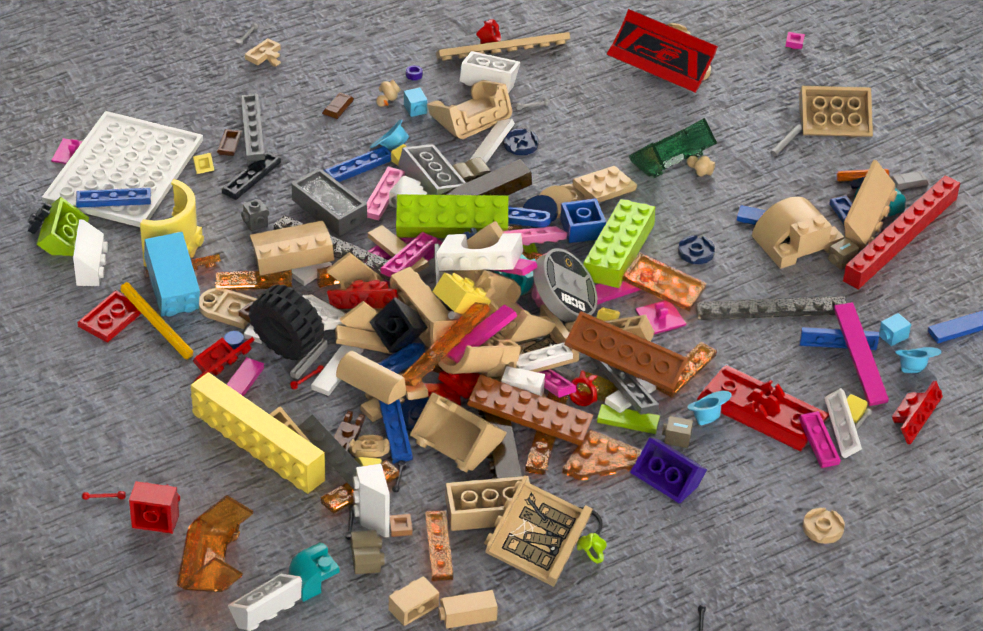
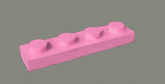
M391 167L386 169L367 201V218L380 220L389 204L390 190L402 176H405V171Z
M556 226L503 231L504 233H521L523 245H530V243L543 244L546 241L558 242V240H566L567 232Z

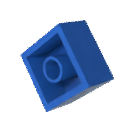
M597 198L561 203L560 221L564 231L567 232L568 242L577 243L597 240L606 225V220Z

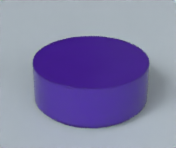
M411 65L406 68V77L408 79L419 80L422 78L423 69L420 66Z

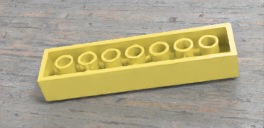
M209 372L191 384L192 411L197 418L204 420L211 428L221 432L225 438L235 442L238 447L245 449L254 458L262 461L268 468H272L282 478L289 480L296 488L303 490L307 494L325 481V452Z

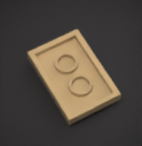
M615 166L575 178L572 184L588 199L597 198L598 203L635 191L637 187L635 182Z

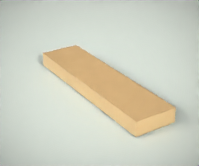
M383 225L368 232V238L392 257L407 245ZM422 257L411 268L414 272L418 273L429 267V262Z

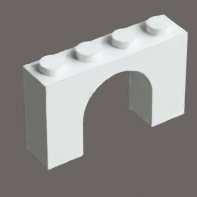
M504 233L499 241L491 247L468 249L466 234L447 235L437 251L439 271L514 269L523 252L521 233Z

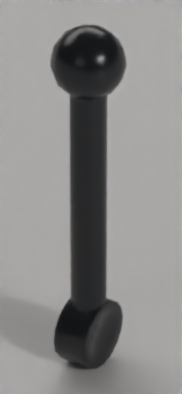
M404 460L398 462L399 471L395 485L392 486V491L395 493L400 490L399 482L402 471L406 468V461Z
M350 504L348 507L350 511L348 531L345 533V538L351 540L354 517L353 505L355 504Z
M699 605V631H703L706 606Z

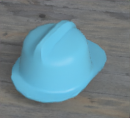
M399 120L386 134L376 140L370 148L380 144L389 150H394L403 145L409 138V135L401 126L403 120Z
M924 347L898 350L895 353L900 356L902 372L918 373L925 369L929 357L938 356L942 351L938 348Z
M729 391L714 392L689 404L688 409L693 411L699 425L711 423L720 417L721 405L727 402L732 397V394Z

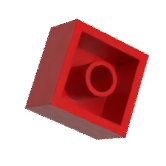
M135 481L129 498L132 528L173 534L179 517L177 487Z

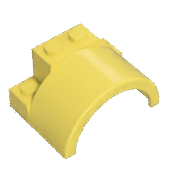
M173 179L171 182L174 193L175 206L172 212L174 217L158 221L143 219L140 223L144 266H146L144 259L145 239L183 232L190 258L194 257L197 248L203 244L202 227L197 226L195 195L186 184L179 180Z

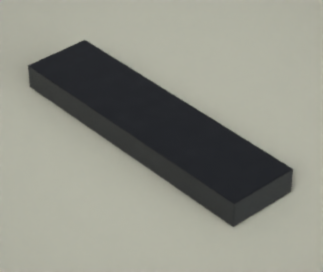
M265 152L264 160L254 161L221 188L222 194L237 200L281 163V158L272 153Z

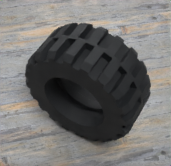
M286 285L271 286L250 306L249 318L251 326L254 327V332L258 334L259 339L270 350L272 349L277 355H282L285 359H303L324 336V324L322 323L321 316L317 313V309L310 304L311 302L303 297V294L296 292L291 287L287 288Z

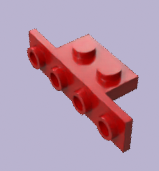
M356 280L345 290L327 291L330 305L337 309H353L363 301L372 308H384L393 298L398 299L397 290L389 289L388 282H380V280H372L370 282Z
M223 337L193 359L194 364L202 371V374L195 381L208 372L215 376L219 375L225 369V365L229 364L231 366L238 360L240 354L246 355L252 349L251 345L255 339L251 337L235 350L232 349Z
M933 381L925 393H908L892 415L894 423H904L901 431L907 444L913 442L943 397L937 381Z

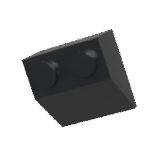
M393 298L370 321V324L389 353L398 352L412 344L428 328L418 312L397 298Z

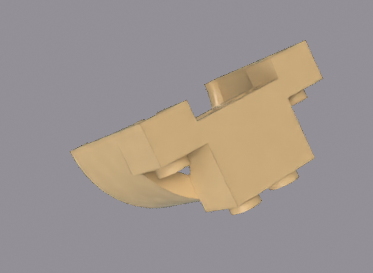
M803 197L786 198L771 206L759 218L752 232V237L780 269L796 264L799 257L823 249L826 253H829L831 245L844 239V236L835 226L832 227L815 206ZM790 236V244L783 243Z
M480 318L431 320L430 342L433 355L438 365L450 374L482 373L484 376L492 379L503 376L506 364L518 361L521 346L511 339L498 340L492 336L479 347L466 346L462 359L459 363H455L446 356L444 351L483 320Z

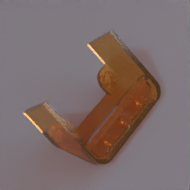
M226 495L195 519L187 531L177 586L190 591L222 592L241 578L243 573L225 563L227 545L237 540L240 535V524L253 515V510Z

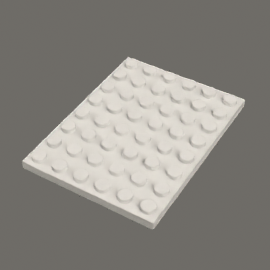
M105 111L42 196V201L51 205L59 197H62L77 208L76 191L151 188V204L77 208L85 214L140 227L143 219L149 220L173 186L171 185L172 180H177L202 143L203 135Z

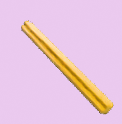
M130 283L122 284L120 286L121 292L183 358L187 360L192 358L193 350Z

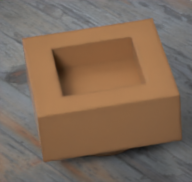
M410 514L389 515L391 537L412 535Z

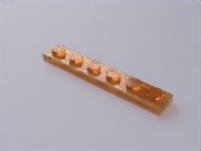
M475 302L402 375L405 378V385L414 387L420 384L422 378L434 370L435 365L444 359L448 352L457 346L460 340L466 334H469L478 322L485 318L486 314L491 310L488 304Z
M549 391L547 398L567 405L569 394L559 398ZM538 430L536 431L526 462L525 472L540 475L546 474L557 437Z

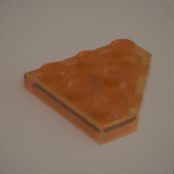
M590 429L584 438L582 446L578 445L564 465L562 473L581 481L588 479L592 475L599 474L601 477L615 474L617 470L627 469V471H630L642 450Z

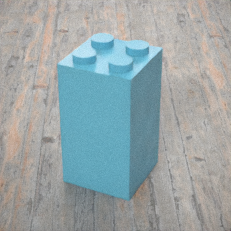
M183 232L145 239L144 259L161 317H170L177 313H189L199 309L200 289Z

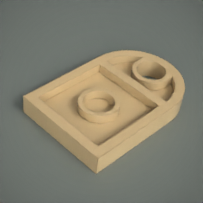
M213 288L205 291L199 297V310L203 316L209 319L245 329L249 322L239 316V310L252 301L255 302L257 298L224 288Z

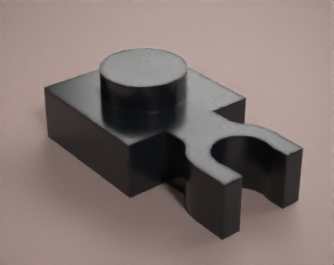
M45 202L42 208H39L35 214L32 213L28 219V232L32 234L37 232L44 219L50 214L49 210L52 205Z

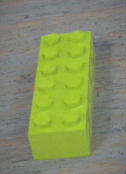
M397 194L396 235L398 238H416L421 232L436 238H446L447 235L463 234L464 232L471 233V228H476L477 232L495 221L502 231H508V196Z
M620 199L584 261V266L594 283L616 288L620 287L655 224V206Z

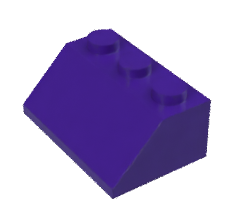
M649 437L630 473L676 502L681 503L699 486L707 469L662 441Z

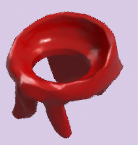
M494 19L484 21L485 25L476 33V36L480 39V44L500 42L499 24Z
M582 370L579 377L572 379L571 383L576 386V392L569 394L575 404L586 407L597 402L598 392L592 382L598 376L591 375L586 378L585 371ZM577 384H586L589 387L590 391L587 388H581L578 390Z

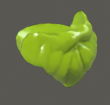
M590 533L578 539L576 545L578 551L583 549L588 557L597 564L603 562V551L607 547L604 539L596 533ZM591 546L597 553L598 559L591 555L589 551Z

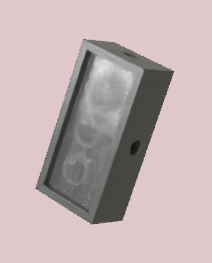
M318 168L291 183L292 200L318 221H323L325 226L336 235L341 236L367 221V203L322 169Z

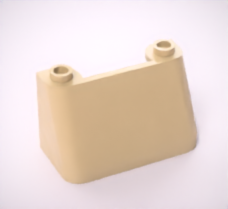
M481 80L473 84L471 88L472 99L457 106L451 105L448 107L437 100L427 104L430 115L453 136L460 139H465L490 128L498 121L509 119L512 115V107L506 84Z
M485 270L474 286L484 290L487 293L485 296L491 300L481 316V320L484 321L504 304L513 309L517 314L515 319L495 334L500 340L511 339L516 343L546 336L556 326V323L548 316L537 317L521 309L516 303L521 295V287L514 279Z
M432 392L410 436L417 439L416 444L424 448L427 445L452 458L458 463L457 468L467 473L468 470L473 471L504 440L507 432L460 405Z

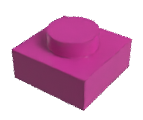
M788 32L785 47L802 49L805 34Z

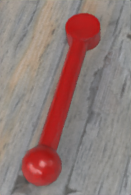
M319 365L316 370L297 382L292 381L290 383L291 389H297L299 384L315 374L321 373L324 366Z
M124 491L102 494L82 493V499L84 500L108 497L125 499L126 497Z

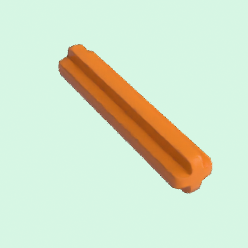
M884 169L886 173L889 175V170ZM868 170L838 171L837 181H853L865 177Z

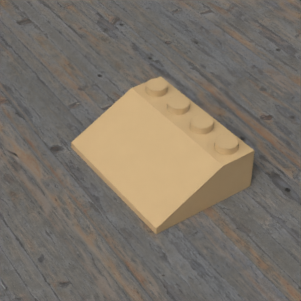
M801 87L799 111L803 135L873 136L871 88Z
M873 160L844 221L845 238H848L857 245L859 251H862L875 239L876 232H880L883 225L881 221L883 217H887L890 210L889 204L891 201L894 202L897 195L895 183L877 160Z
M323 221L250 235L260 276L334 261L332 241Z

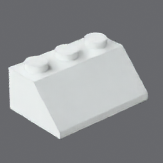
M471 51L462 62L460 82L468 86H473V84L481 80L506 84L509 93L514 86L520 62Z
M79 220L73 256L76 285L100 286V279L104 278V267L102 266L106 265V254L104 253L108 252V242H104V234L85 220Z
M382 465L356 467V476L353 477L354 489H356V491H353V498L356 505H353L354 516L359 518L361 526L369 530H376L377 534L383 537H389L390 494Z
M280 574L229 604L228 607L237 627L248 631L254 630L259 627L260 622L276 617L277 612L293 607L295 601L301 598L302 580L300 576Z

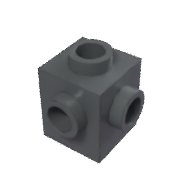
M260 199L243 204L241 216L250 231L268 226L267 216L269 215V209L267 205H264Z

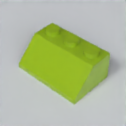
M59 197L51 204L50 214L44 219L37 245L51 255L74 256L79 220H85L88 223L89 217L64 198Z

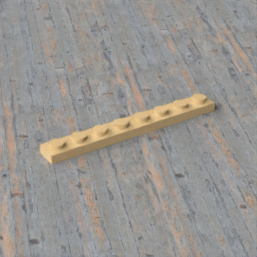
M565 32L441 49L436 52L437 59L442 58V61L452 60V57L458 56L459 59L465 58L471 51L485 54V52L498 54L501 53V50L506 49L508 52H513L521 47L524 50L532 49L535 45H540V48L548 47L550 43L563 45L570 39V33Z

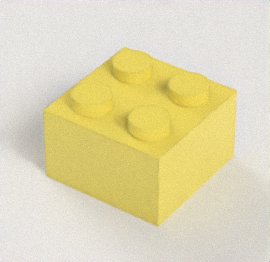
M444 272L432 291L454 312L474 319L481 318L491 302L485 296L487 293L484 290L474 286V281L467 277L463 279L455 273L451 275Z

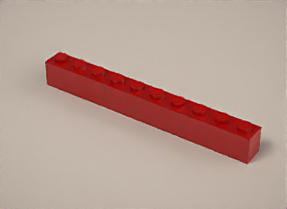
M944 175L846 264L843 282L859 290L957 199L960 182Z

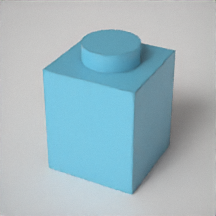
M421 88L404 91V106L411 117L427 114V98Z
M897 313L881 321L879 336L890 346H893L909 337L911 323Z

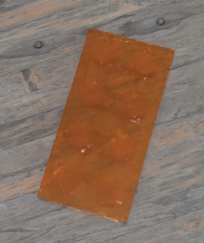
M642 253L638 254L622 278V281L689 312L707 283Z

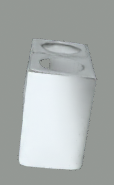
M402 176L389 192V206L397 208V194L426 195L427 192L422 190L424 187L420 186V181Z

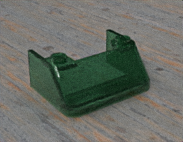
M703 118L681 131L641 148L628 157L648 177L653 176V178H656L663 174V170L690 156H696L697 158L704 154L703 151L717 144V141L706 119Z

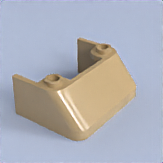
M350 252L326 269L327 273L340 282V290L347 289L356 280H362L363 282L380 280V282H385L379 274ZM363 301L341 317L340 321L350 328L376 332L370 321L383 308H372Z

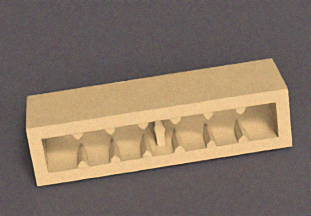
M354 351L345 354L338 364L336 370L337 378L388 405L406 395L404 377Z

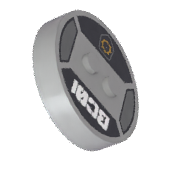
M554 248L536 260L537 268L533 270L535 286L544 304L556 317L564 322H573L577 319L580 311L589 315L595 312L597 307L596 288L589 272L578 258L564 249Z

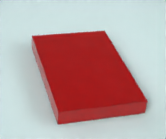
M115 290L77 323L79 328L108 343L142 313L124 294Z

